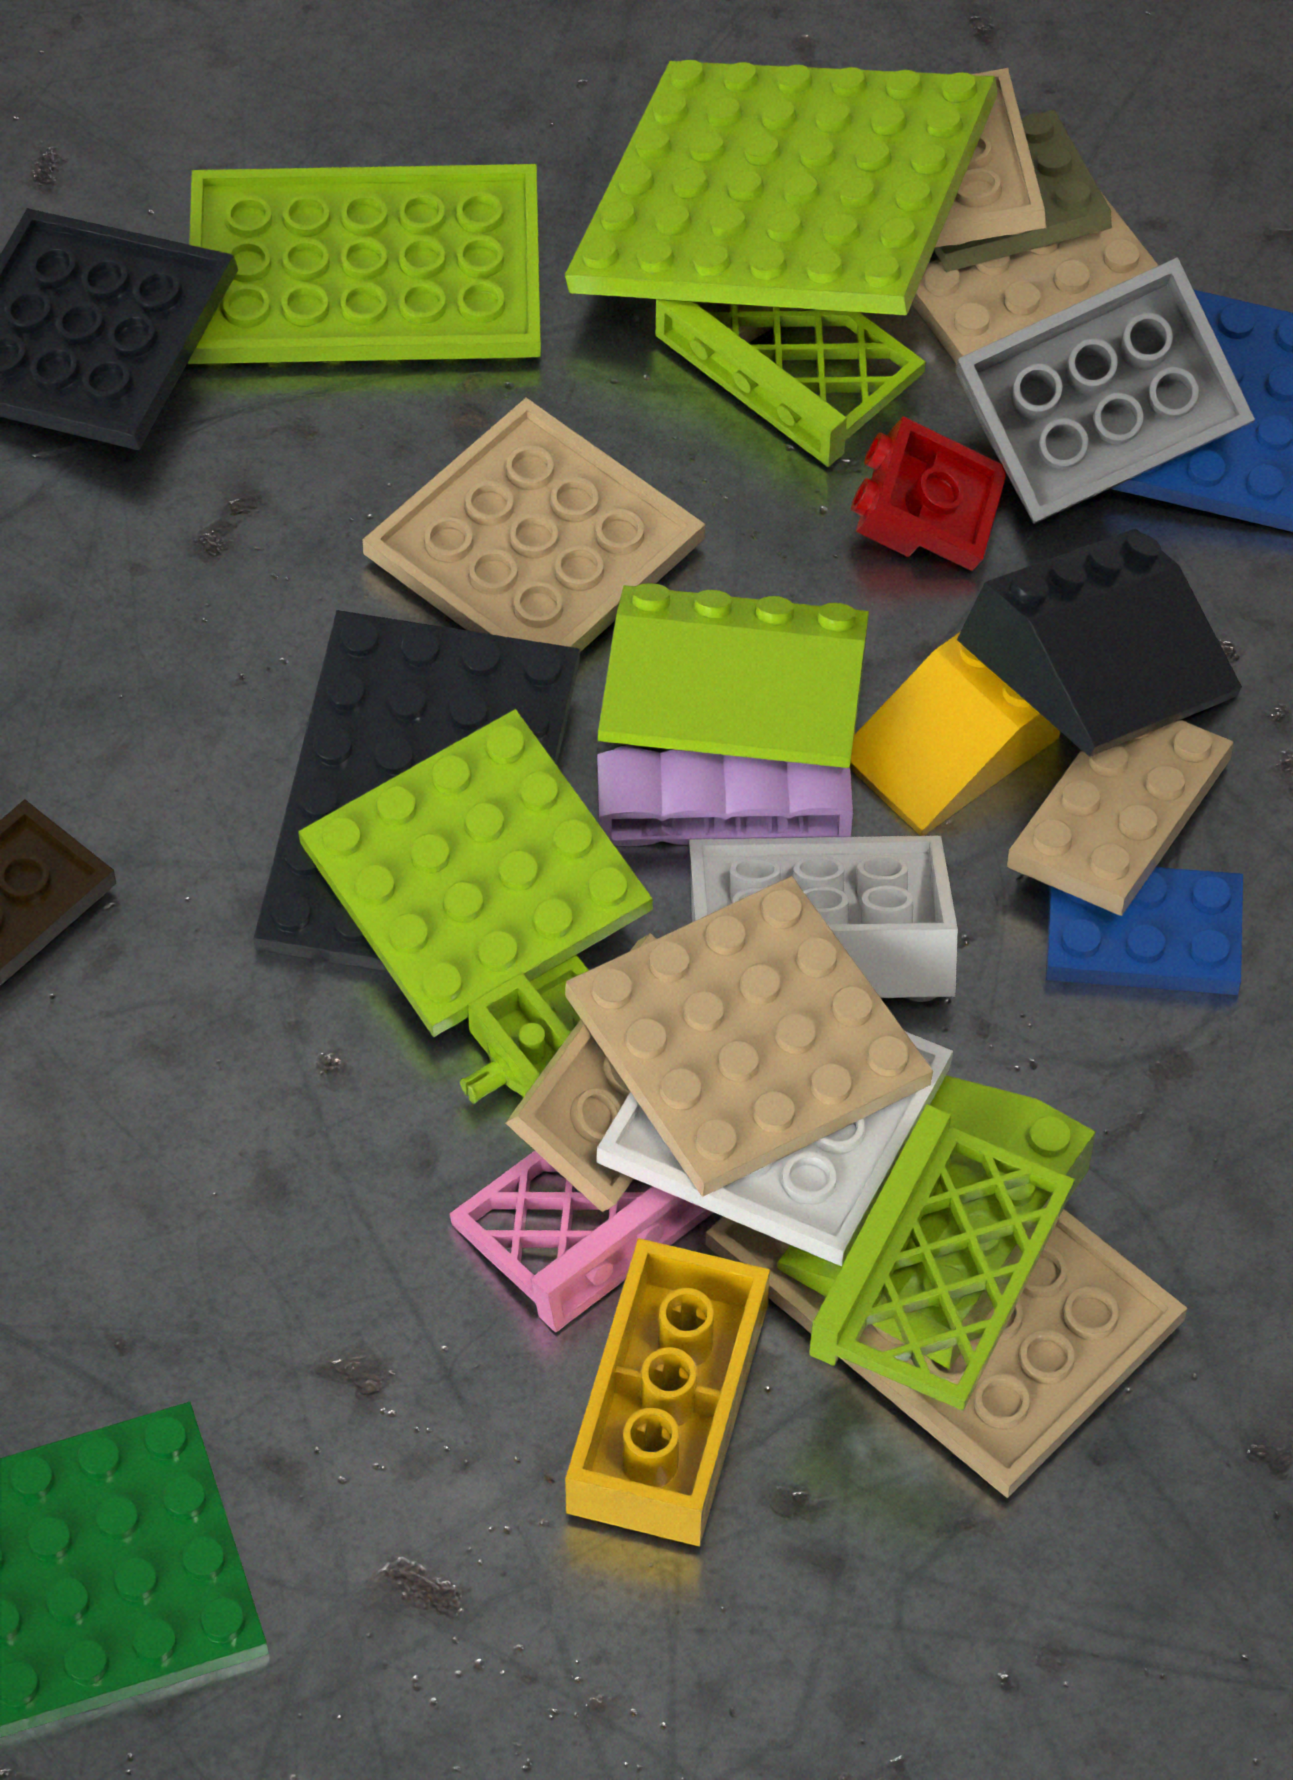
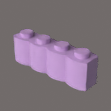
M632 745L620 746L614 750L597 754L598 821L614 846H643L660 841L678 845H689V839L851 837L853 805L850 768L675 749L658 753Z

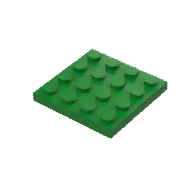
M191 1401L0 1458V1738L269 1655L266 1638Z

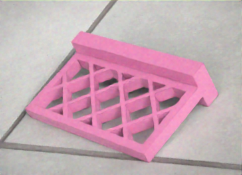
M533 1151L452 1211L450 1219L455 1229L536 1303L539 1318L556 1333L625 1281L638 1238L671 1246L714 1212L652 1186L646 1192H624L616 1205L607 1209L609 1210V1219L594 1231H571L573 1210L599 1209L581 1192H575L576 1188L567 1179L565 1192H529L530 1181L540 1173L558 1172L542 1156ZM492 1209H516L514 1230H485L476 1221ZM527 1209L563 1210L561 1229L525 1230ZM505 1248H511V1253ZM522 1248H558L557 1259L535 1275L521 1263Z

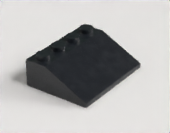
M1136 528L986 581L957 638L958 642L1089 757L1237 697L1242 688L1180 566L1161 550L1159 543L1155 539L1139 532Z

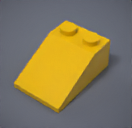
M960 632L936 648L854 735L850 770L919 836L928 834L1060 737V730L957 641Z

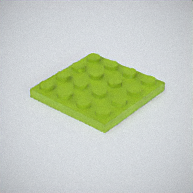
M516 709L298 831L301 845L433 1037L468 1018V1004L517 974L522 972L529 981H532L653 910V898Z

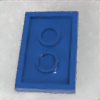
M1155 867L1122 916L1050 886L1046 980L1238 995L1241 985L1243 874Z

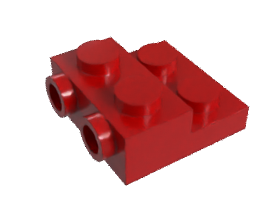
M902 416L887 435L881 432L877 434L866 454L864 464L874 469L871 479L866 478L863 480L851 504V511L860 515L856 532L907 557L918 546H921L973 571L984 558L1007 473L1002 464Z

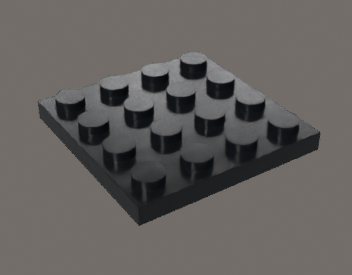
M27 208L0 254V417L140 450L238 272L234 255Z

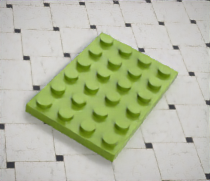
M537 164L192 170L189 245L233 254L238 272L191 355L188 364L541 357Z

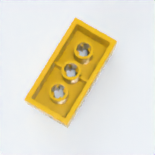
M638 1238L565 1477L566 1514L700 1547L768 1308L770 1269Z

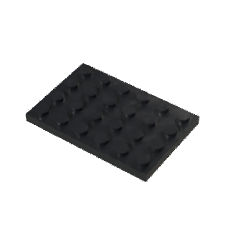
M336 610L253 938L255 949L388 971L301 845L298 831L514 709L518 711L557 765L580 663L579 648Z

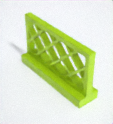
M656 299L655 336L827 467L844 454L845 441L925 373V360L860 312L821 311L814 309V311H780V307H772V311L738 312V304H731V312H707L697 305L695 301ZM822 326H846L857 334V343L823 344ZM739 327H773L774 344L750 345L739 336ZM781 327H815L816 344H781ZM858 359L859 377H825L824 360ZM866 359H890L900 366L901 369L893 376L867 377ZM782 360H816L817 377L794 378L783 370ZM826 393H860L861 403L847 416H844L826 402Z
M926 1104L812 1323L809 1355L835 1366L838 1358L841 1357L964 1411L1073 1191L1075 1179L950 1127L951 1114ZM955 1152L982 1163L988 1180L955 1189L947 1171ZM940 1183L944 1193L933 1196ZM1029 1183L1053 1193L1046 1208L1018 1216L1007 1190ZM995 1194L1006 1220L973 1230L962 1203ZM950 1207L961 1234L928 1244L919 1225L922 1216ZM1036 1227L1029 1240L1025 1230ZM1013 1234L1022 1254L1019 1263L991 1271L980 1244ZM912 1238L916 1248L905 1251ZM968 1248L979 1275L945 1285L934 1258ZM922 1262L934 1289L899 1299L891 1280L894 1271ZM1009 1282L1003 1295H1001L997 1285ZM986 1289L995 1310L992 1317L963 1327L952 1299ZM884 1292L888 1303L877 1306ZM940 1303L951 1331L917 1341L906 1313ZM894 1317L905 1345L881 1352L858 1341L867 1325ZM981 1338L975 1351H973L970 1341ZM958 1345L967 1366L958 1385L930 1373L923 1355ZM912 1359L914 1366L904 1361Z

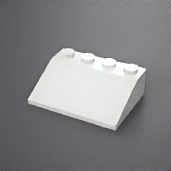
M941 836L689 839L692 922L793 876L880 998L905 997L912 1001L925 1002L936 997H955L958 928Z

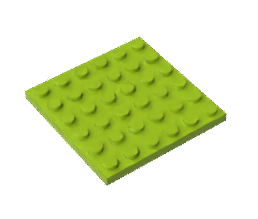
M696 60L669 61L565 273L569 293L907 315L997 98L995 76L971 75L965 72L940 74L919 73L912 70H861L855 67L834 69L812 68L803 65H753L747 62L727 64L705 63Z

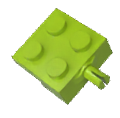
M577 955L532 981H529L521 972L468 1004L469 1031L487 1052L490 1059L489 1064L460 1079L463 1092L466 1096H469V1100L473 1104L504 1084L524 1098L581 1018L565 996L566 981L589 971Z

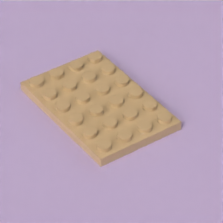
M1063 1209L964 1411L843 1358L841 1359L1008 1499L1185 1320L1187 1307L1068 1211ZM724 1216L719 1219L706 1232L705 1245L720 1258L770 1269L768 1298L811 1333L812 1323L826 1297L777 1269V1262L790 1244ZM992 1308L985 1320L992 1317L995 1311L994 1308ZM872 1324L865 1327L858 1341L881 1352L905 1345ZM981 1338L970 1341L973 1351H975ZM962 1354L959 1355L950 1370L923 1355L930 1373L958 1385L967 1367ZM912 1359L904 1361L914 1366Z

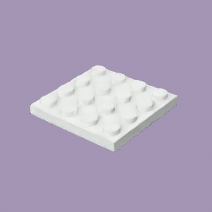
M906 1032L933 1070L930 1086L704 1197L696 1189L631 1092L597 1147V1163L842 1266L926 1104H931L949 1071L953 1051Z

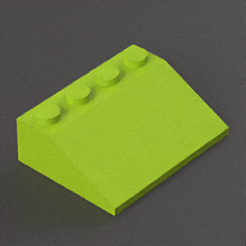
M644 583L637 586L623 585L614 626L598 728V741L850 768L863 678L869 611L854 610L851 606L843 603H827L822 606L797 604L778 596L750 599L731 597L729 594L719 590H703L693 593L669 590L665 586L655 583Z
M946 1075L930 1104L932 1107L951 1114L950 1127L1074 1178L1075 1183L1071 1195L1089 1171L1096 1132L1039 1099ZM955 1152L947 1168L955 1189L988 1180L982 1163ZM940 1183L933 1196L944 1193ZM1029 1183L1007 1190L1018 1216L1046 1208L1053 1194ZM995 1194L962 1203L973 1230L1006 1220ZM950 1207L923 1215L919 1222L928 1244L961 1234ZM1036 1227L1025 1230L1029 1240ZM1013 1234L980 1244L991 1271L1019 1263L1022 1257ZM912 1238L905 1251L916 1248ZM792 1245L787 1248L777 1262V1269L824 1297L827 1296L842 1267ZM968 1248L934 1258L945 1285L979 1275ZM922 1262L897 1269L891 1277L899 1299L934 1289ZM1009 1282L997 1285L1001 1295ZM986 1289L952 1299L963 1327L984 1321L993 1308ZM884 1292L877 1306L888 1303ZM940 1303L906 1313L917 1341L951 1331ZM894 1317L872 1324L904 1343ZM958 1345L926 1354L925 1356L950 1370L961 1352Z

